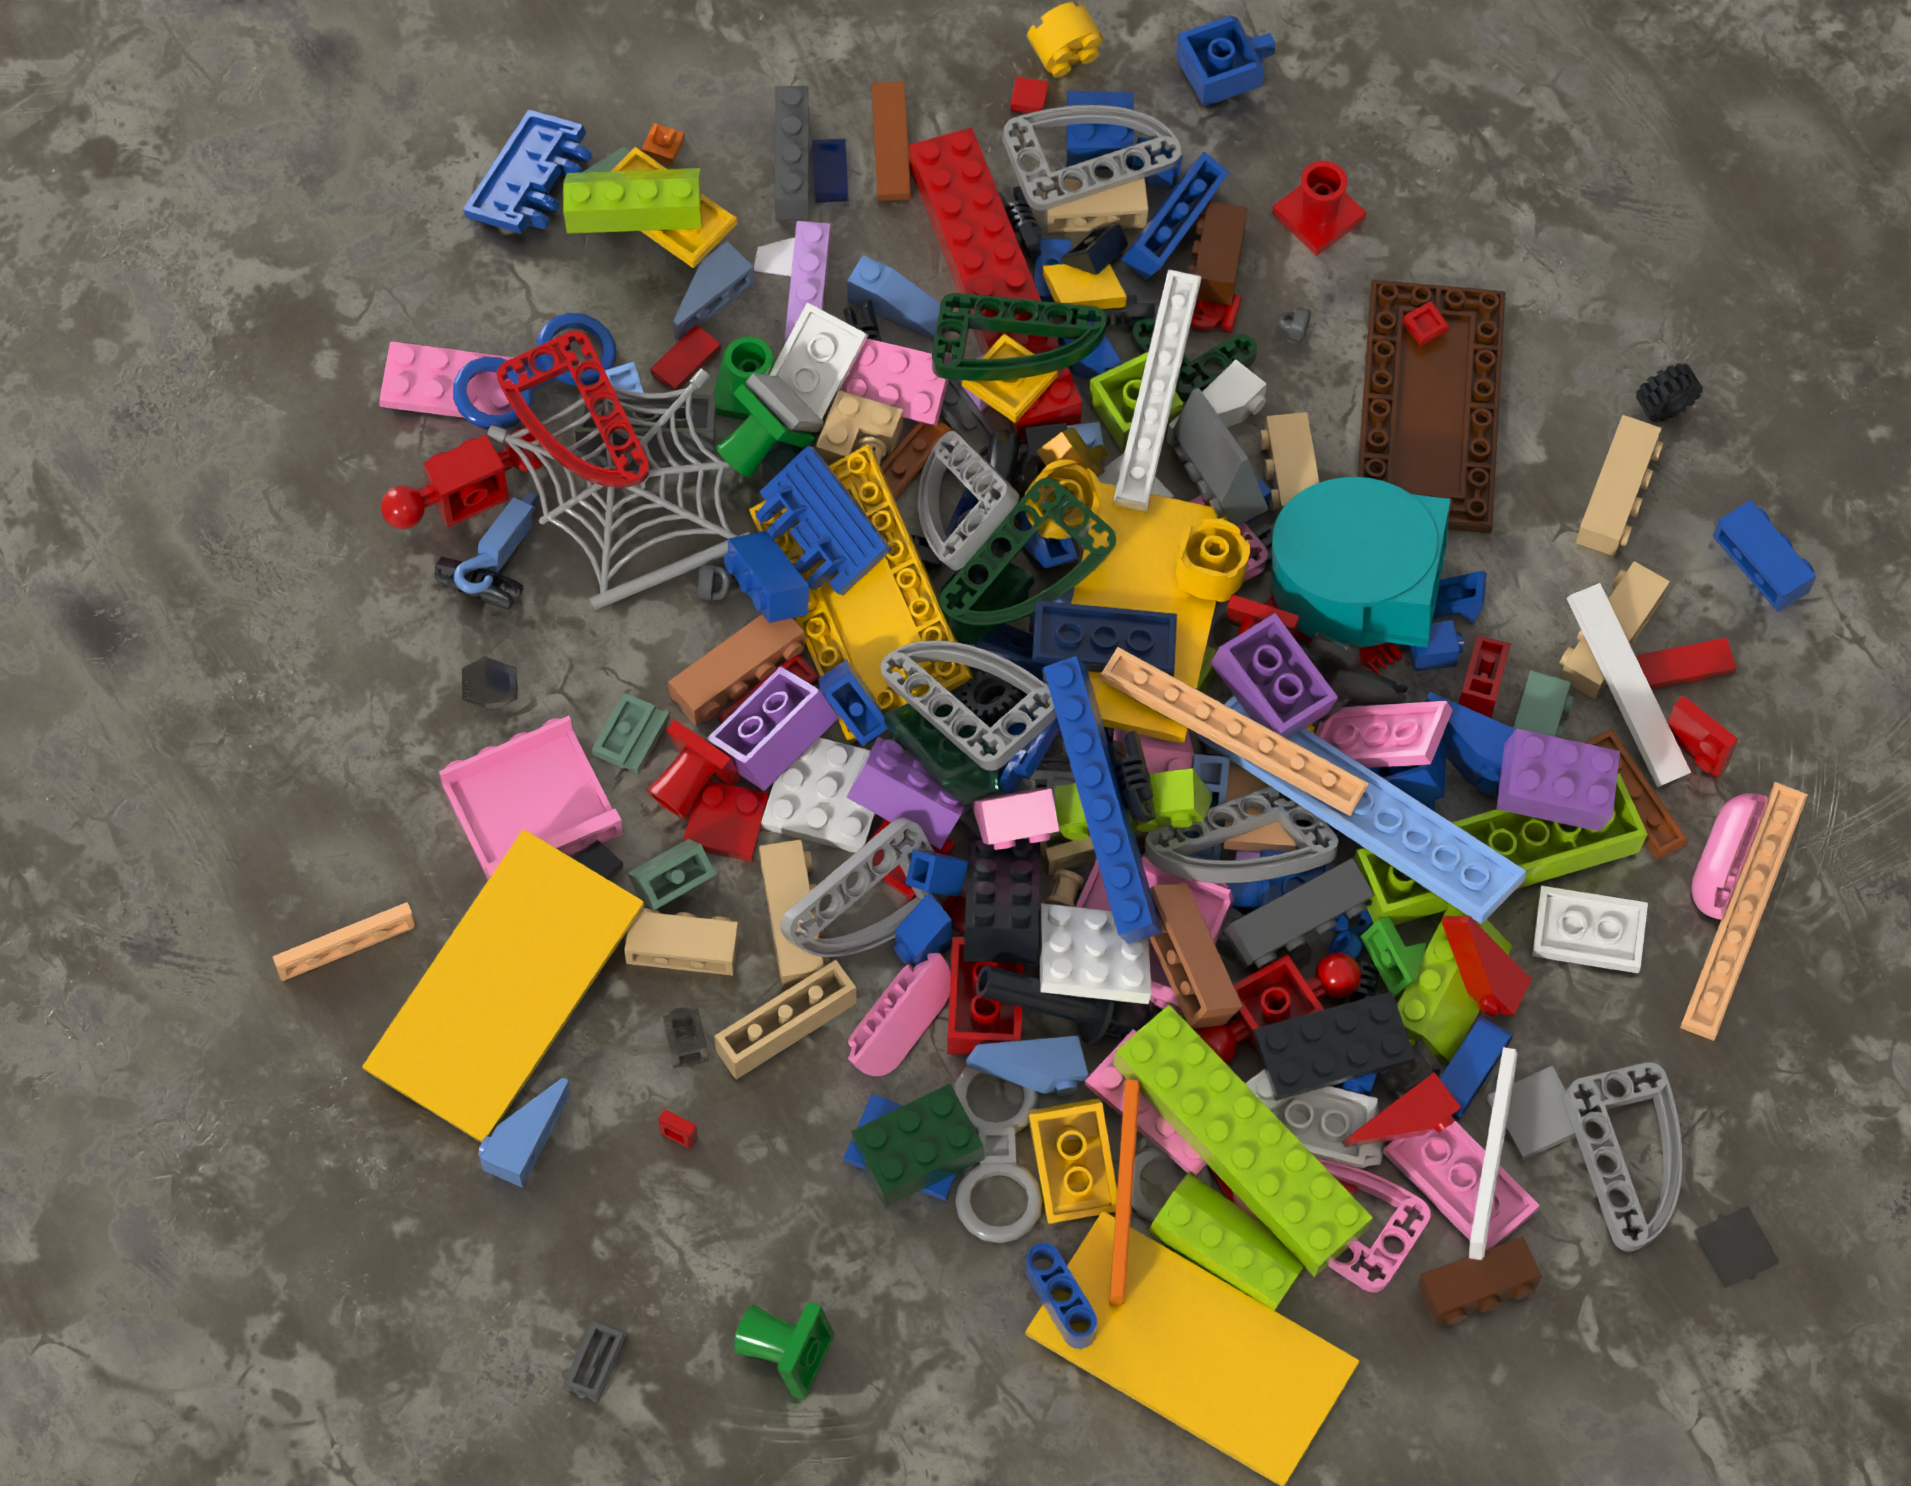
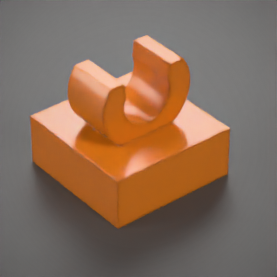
M653 123L641 151L655 161L673 166L685 141L684 132Z

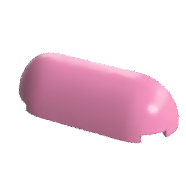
M1745 793L1735 796L1723 805L1716 817L1691 885L1692 897L1696 906L1710 917L1723 920L1769 802L1766 795Z
M940 953L927 954L928 960L916 965L914 968L910 964L906 965L853 1031L848 1040V1044L851 1046L848 1059L858 1070L870 1076H883L892 1072L902 1062L944 1007L950 994L951 973L946 960Z

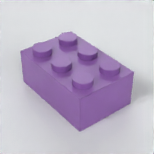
M1276 613L1220 646L1211 662L1213 668L1250 718L1287 739L1327 715L1338 698Z
M780 666L707 738V741L731 758L739 775L765 791L839 717L819 689Z
M1516 729L1504 744L1496 809L1601 831L1613 817L1620 751Z
M878 737L861 765L846 798L890 822L904 817L917 823L922 828L929 843L941 849L961 816L971 787L967 786L960 777L953 774L947 775L936 769L929 760L907 753L897 742Z

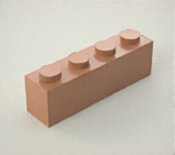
M761 614L668 681L669 696L695 726L704 720L709 721L718 715L721 707L731 700L737 701L747 693L750 686L772 674L783 662L790 660L795 655H800L805 647L804 630L793 618L769 623L764 615Z
M1188 884L1152 886L1150 890L1162 933L1149 938L1188 1025L1192 1029L1225 1025L1242 1007V1004Z

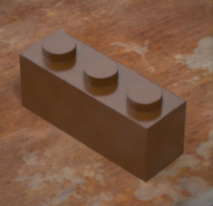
M1208 202L1206 215L1199 214L1196 234L1202 235L1201 240H1194L1192 259L1197 260V265L1190 264L1188 273L1201 276L1196 300L1232 305L1248 208Z
M1523 1236L1485 1250V1256L1482 1260L1472 1259L1468 1256L1422 1273L1418 1282V1288L1435 1326L1444 1322L1447 1325H1454L1466 1319L1467 1314L1480 1309L1482 1313L1489 1312L1502 1304L1501 1301L1514 1297L1515 1300H1521L1532 1295L1536 1291L1535 1288L1538 1287L1541 1274Z

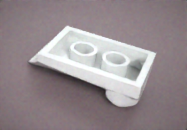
M1328 1086L1293 1096L1273 1111L1274 1115L1316 1158L1331 1160L1361 1169L1371 1165H1381L1385 1142L1345 1148L1342 1144L1344 1139L1380 1113L1377 1105L1378 1098Z

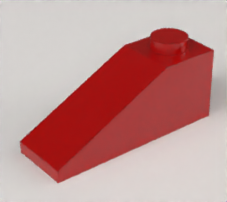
M1480 635L1476 636L1459 705L1492 718L1511 643Z
M1444 916L1441 922L1467 993L1478 1003V1008L1487 1015H1514L1532 979L1471 917Z
M1434 1072L1344 1139L1342 1144L1345 1148L1404 1139L1425 1135L1432 1129H1435L1439 1134L1456 1121L1452 1114L1459 1110L1461 1106Z

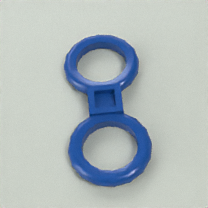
M566 313L556 316L543 326L537 338V346L552 340L561 330L568 328L582 329L591 333L598 340L602 348L600 362L604 370L611 369L616 360V343L610 331L599 320L586 314ZM547 354L540 355L535 361V367L541 371L549 370L554 364V358ZM485 356L471 360L458 371L453 382V400L459 413L471 424L489 430L491 425L507 429L521 422L513 409L501 415L486 414L478 410L470 402L467 395V385L473 377L484 372H497L500 365L507 360L500 357ZM524 363L526 368L524 372H528L529 378L533 377L534 374L531 372L529 363ZM593 369L586 370L581 375V382L584 385L596 383L600 379L598 371ZM514 370L509 371V379L514 384H517L520 374H516ZM570 371L520 393L529 408L533 404V391L556 379L568 385H576Z

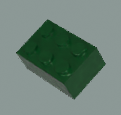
M951 1083L851 1131L853 1146L885 1207L984 1160V1146Z

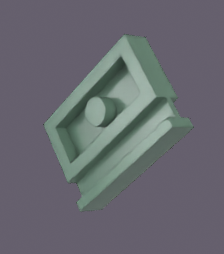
M624 692L592 748L593 756L620 768L630 769L634 774L639 775L670 719V712L659 710L655 705Z

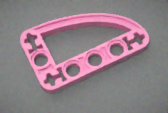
M1317 1158L1337 1180L1356 1185L1359 1190L1397 1207L1371 1249L1356 1240L1349 1246L1353 1252V1259L1350 1262L1341 1263L1335 1259L1328 1265V1267L1370 1293L1383 1291L1427 1226L1431 1217L1429 1206L1411 1192L1375 1174L1343 1163ZM1233 1192L1235 1204L1261 1221ZM1416 1209L1419 1211V1220L1415 1219L1406 1232L1401 1227L1408 1216L1407 1212ZM1389 1236L1398 1237L1403 1242V1251L1398 1254L1388 1252L1384 1247V1239ZM1360 1256L1364 1257L1363 1267L1360 1266L1357 1272L1352 1270ZM1375 1267L1381 1270L1379 1276L1383 1280L1376 1278L1374 1282L1368 1279V1270L1372 1271Z

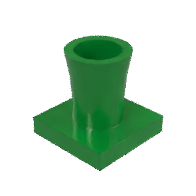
M746 336L734 340L725 349L713 395H716V415L746 420L751 414L733 393L741 384H747L746 381L753 373L770 374L777 359L773 358L771 348L765 341L757 337Z
M741 384L733 394L751 414L729 436L718 443L716 449L723 459L735 470L746 477L752 478L762 460L777 441L806 448L815 437L807 431L790 430L746 384Z
M807 1302L797 1326L771 1315L756 1305H751L745 1311L738 1325L734 1340V1351L737 1355L779 1363L777 1369L790 1394L805 1400L835 1333L820 1305Z

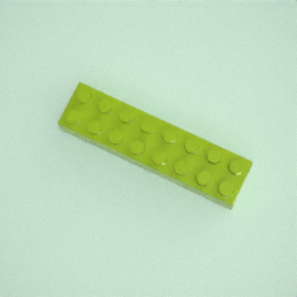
M1620 773L1617 775L1613 817L1601 831L1498 809L1451 822L1526 870L1525 880L1517 889L1639 853L1648 835ZM1366 848L1357 850L1354 861L1374 894L1365 903L1374 923L1380 918L1389 916L1395 926L1448 909L1450 903Z
M1170 1005L1164 1008L1115 1051L1113 1065L1127 1080H1138V1083H1140L1139 1093L1314 1277L1369 1229L1373 1217Z

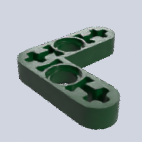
M1140 319L1133 327L1132 343L1141 355L1149 352L1151 344L1150 338L1147 336L1141 338V334L1143 331L1147 334L1154 332L1155 319ZM1238 334L1192 361L1184 354L1175 389L1181 401H1187L1192 391L1198 387L1203 392L1235 360L1239 361L1246 368L1250 367L1256 359L1257 344L1255 340L1248 335ZM1238 347L1240 350L1248 349L1247 355L1241 352L1235 355L1236 348ZM1209 362H1218L1222 365L1223 370L1220 373L1211 374L1206 371L1204 366ZM1184 380L1186 383L1193 381L1192 388L1186 385L1180 387V381Z

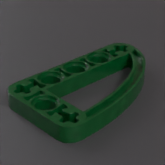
M951 293L942 298L932 350V371L939 378L965 381L1010 380L1054 372L1083 360L1098 348L1106 333V314L1103 310L1094 306ZM953 308H959L958 312H952ZM986 309H992L997 311L998 315L987 318L981 315V312ZM1025 312L1030 314L1032 318L1027 321H1020L1014 316ZM1053 316H1061L1066 321L1062 324H1052L1048 319ZM1073 319H1076V325L1072 324ZM1093 321L1095 323L1093 326H1090L1088 322ZM969 329L1076 339L1063 347L1035 355L1004 359H964ZM953 331L960 334V337L955 340H947L942 335ZM946 352L951 353L949 364H944Z
M1050 478L1040 479L946 586L940 595L941 609L953 620L971 626L1002 625L1035 613L1036 601L1055 602L1086 579L1115 548V532L1057 481ZM1052 486L1055 488L1053 496L1056 499L1054 502L1046 500L1041 505L1040 510L1045 511V514L1040 517L1038 512L1033 507L1026 505V503L1031 499L1035 505L1041 497L1038 490L1041 487L1048 489ZM1069 508H1078L1084 514V521L1077 527H1070L1064 522V513ZM1020 512H1029L1034 517V525L1028 531H1020L1014 525V518ZM1048 518L1090 552L1066 576L1048 589L1022 603L996 611L981 612L970 610ZM1090 519L1096 522L1091 529L1097 534L1101 535L1104 531L1109 534L1107 537L1109 546L1107 548L1104 546H1099L1097 549L1092 546L1094 538L1087 532L1084 538L1078 535L1086 529ZM1004 538L1011 543L1012 548L1008 556L1004 558L994 556L991 551V545L996 539ZM975 565L986 567L989 572L987 581L980 585L972 583L968 578L970 568ZM963 579L968 588L977 591V593L971 597L969 592H967L962 598L964 607L961 610L957 607L950 610L947 608L950 603L947 596L950 593L954 596L959 594L963 587L957 585V583Z

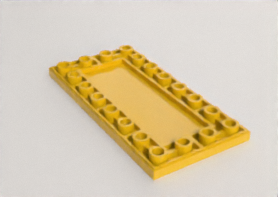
M867 444L829 465V468L891 546L892 550L844 595L837 594L829 584L839 571L818 589L811 590L809 587L808 615L795 617L797 624L804 630L805 643L819 676L822 677L847 659L866 683L891 723L916 709L887 685L880 669L882 660L892 651L911 643L933 640L957 642L945 613L941 609L938 596L874 451ZM765 500L750 508L749 511L758 532H768L769 527L787 510L786 507L764 523L759 522L756 518V513L767 501ZM800 520L786 531L785 534L773 539L793 565L806 553L790 533ZM824 557L812 569L801 574L806 582L826 561ZM945 661L918 663L921 668L949 692L965 684L970 678L974 679L969 667L964 664ZM894 667L891 670L892 673L897 671L901 674L904 680L908 678L903 668L898 669ZM926 684L917 685L911 694L915 697L924 696L928 693L930 686ZM838 715L839 723L847 741L851 744L858 741Z
M1101 483L1103 498L1096 515L1114 530L1116 546L1110 555L1086 579L1075 587L1071 604L1177 614L1174 678L1197 689L1216 600L1201 599L1190 593L1183 592L1178 586L1175 565L1184 531L1191 525L1194 527L1202 524V520L1218 518L1209 506L1154 494L1150 496L1147 512L1113 505L1117 486ZM1092 520L1088 533L1094 538L1092 546L1096 549L1099 546L1107 548L1109 546L1107 542L1109 534L1104 531L1099 535L1092 530L1091 527L1096 524ZM1084 549L1082 561L1090 554L1086 549ZM1088 671L1104 727L1127 732L1136 731L1140 735L1181 744L1185 743L1187 727L1099 680L1101 672Z
M523 829L363 1064V1070L482 1143L486 1136L492 1135L496 1126H498L644 907V901Z
M1102 1211L1067 1265L1096 1314L1097 1330L1094 1342L1089 1347L1083 1349H1075L1069 1346L1043 1304L1028 1326L1025 1335L1277 1485L1285 1486L1359 1365V1360L1130 1227L1125 1302L1122 1306L1109 1305L1115 1217ZM1057 1290L1052 1294V1297L1057 1301L1064 1302L1069 1300L1071 1295L1065 1290ZM1077 1321L1070 1325L1071 1329L1077 1333H1084L1090 1329L1087 1323L1083 1321Z

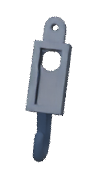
M528 491L522 500L514 497L511 499L479 541L478 556L462 562L455 569L454 581L458 588L472 594L485 591L491 586L493 577L490 575L485 576L484 580L480 583H471L465 579V574L479 568H486L495 573L500 571L531 530L532 513L539 503V495Z

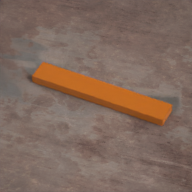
M1126 1079L1109 1305L1122 1306L1125 1302L1140 1090L1138 1080Z

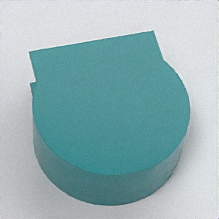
M1364 477L1335 478L1317 483L1301 491L1284 506L1273 528L1272 592L1278 609L1299 615V631L1312 639L1329 645L1352 648L1369 647L1389 642L1427 648L1448 543L1450 499L1410 494L1388 482Z

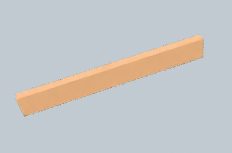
M1117 647L1100 675L1099 680L1350 817L1369 785L1366 781Z
M1774 782L1768 797L1769 802L1723 920H1721L1680 1028L1707 1039L1715 1040L1808 794Z

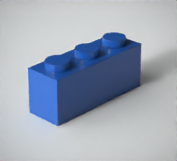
M1749 500L1718 520L1713 537L1777 612L1810 592L1816 577L1813 567L1806 559L1800 558L1792 548L1788 537L1775 529L1770 522L1769 516L1763 509L1757 508Z
M767 531L728 539V553L724 556L726 570L739 582L741 590L746 592L753 601L755 609L761 611L769 623L808 615L809 585Z

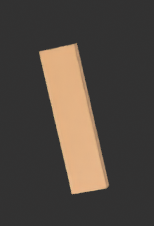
M408 902L272 956L281 981H285L414 929L416 926Z

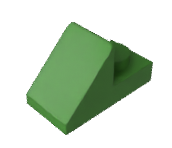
M1390 917L1378 919L1360 938L1389 992L1392 991L1394 998H1397L1417 980L1426 943L1405 947Z

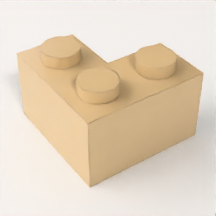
M838 390L816 444V451L829 466L855 452L859 439L874 437L886 444L885 456H888L897 446L903 431V409Z

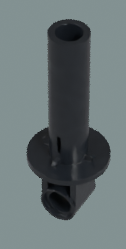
M998 430L990 436L986 461L1013 487L1020 438L1011 431ZM972 509L964 512L959 517L956 528ZM1014 518L1015 527L1022 531L1020 523ZM1004 538L996 539L991 545L992 553L998 558H1003L1004 553L1011 551L1012 548L1011 543ZM975 565L970 568L969 576L974 584L980 585L987 581L989 572L986 567ZM1000 574L999 577L993 582V584L996 583V582L999 580L1001 574Z
M989 965L983 966L976 982V994L978 997L1079 1022L1080 1037L1083 1042L1088 1044L1097 1043L1104 1034L1123 1040L1133 1029L1138 1032L1153 1019L1154 1004L1150 1000L1149 1004L1040 992V978Z

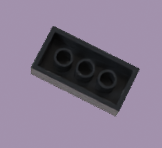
M969 838L964 961L1037 964L1040 842L1029 843L1028 839L1021 838L1015 840L1016 846L995 850L994 844H984L982 838Z

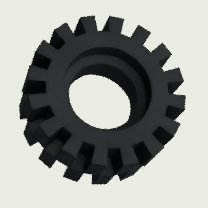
M1678 363L1675 367L1673 365L1668 366L1666 371H1658V375L1655 377L1650 376L1647 379L1648 383H1642L1641 389L1636 392V399L1649 420H1653V422L1661 420L1663 422L1669 416L1671 418L1676 417L1680 411L1683 413L1687 410V406L1694 405L1696 403L1694 400L1701 397L1700 393L1703 392V388L1690 366L1686 363L1683 365Z
M980 671L976 674L977 680L974 681L970 678L967 682L970 688L963 687L961 692L963 697H960V702L991 728L1028 694L988 672L983 675ZM1002 695V697L994 703L988 704L995 697Z

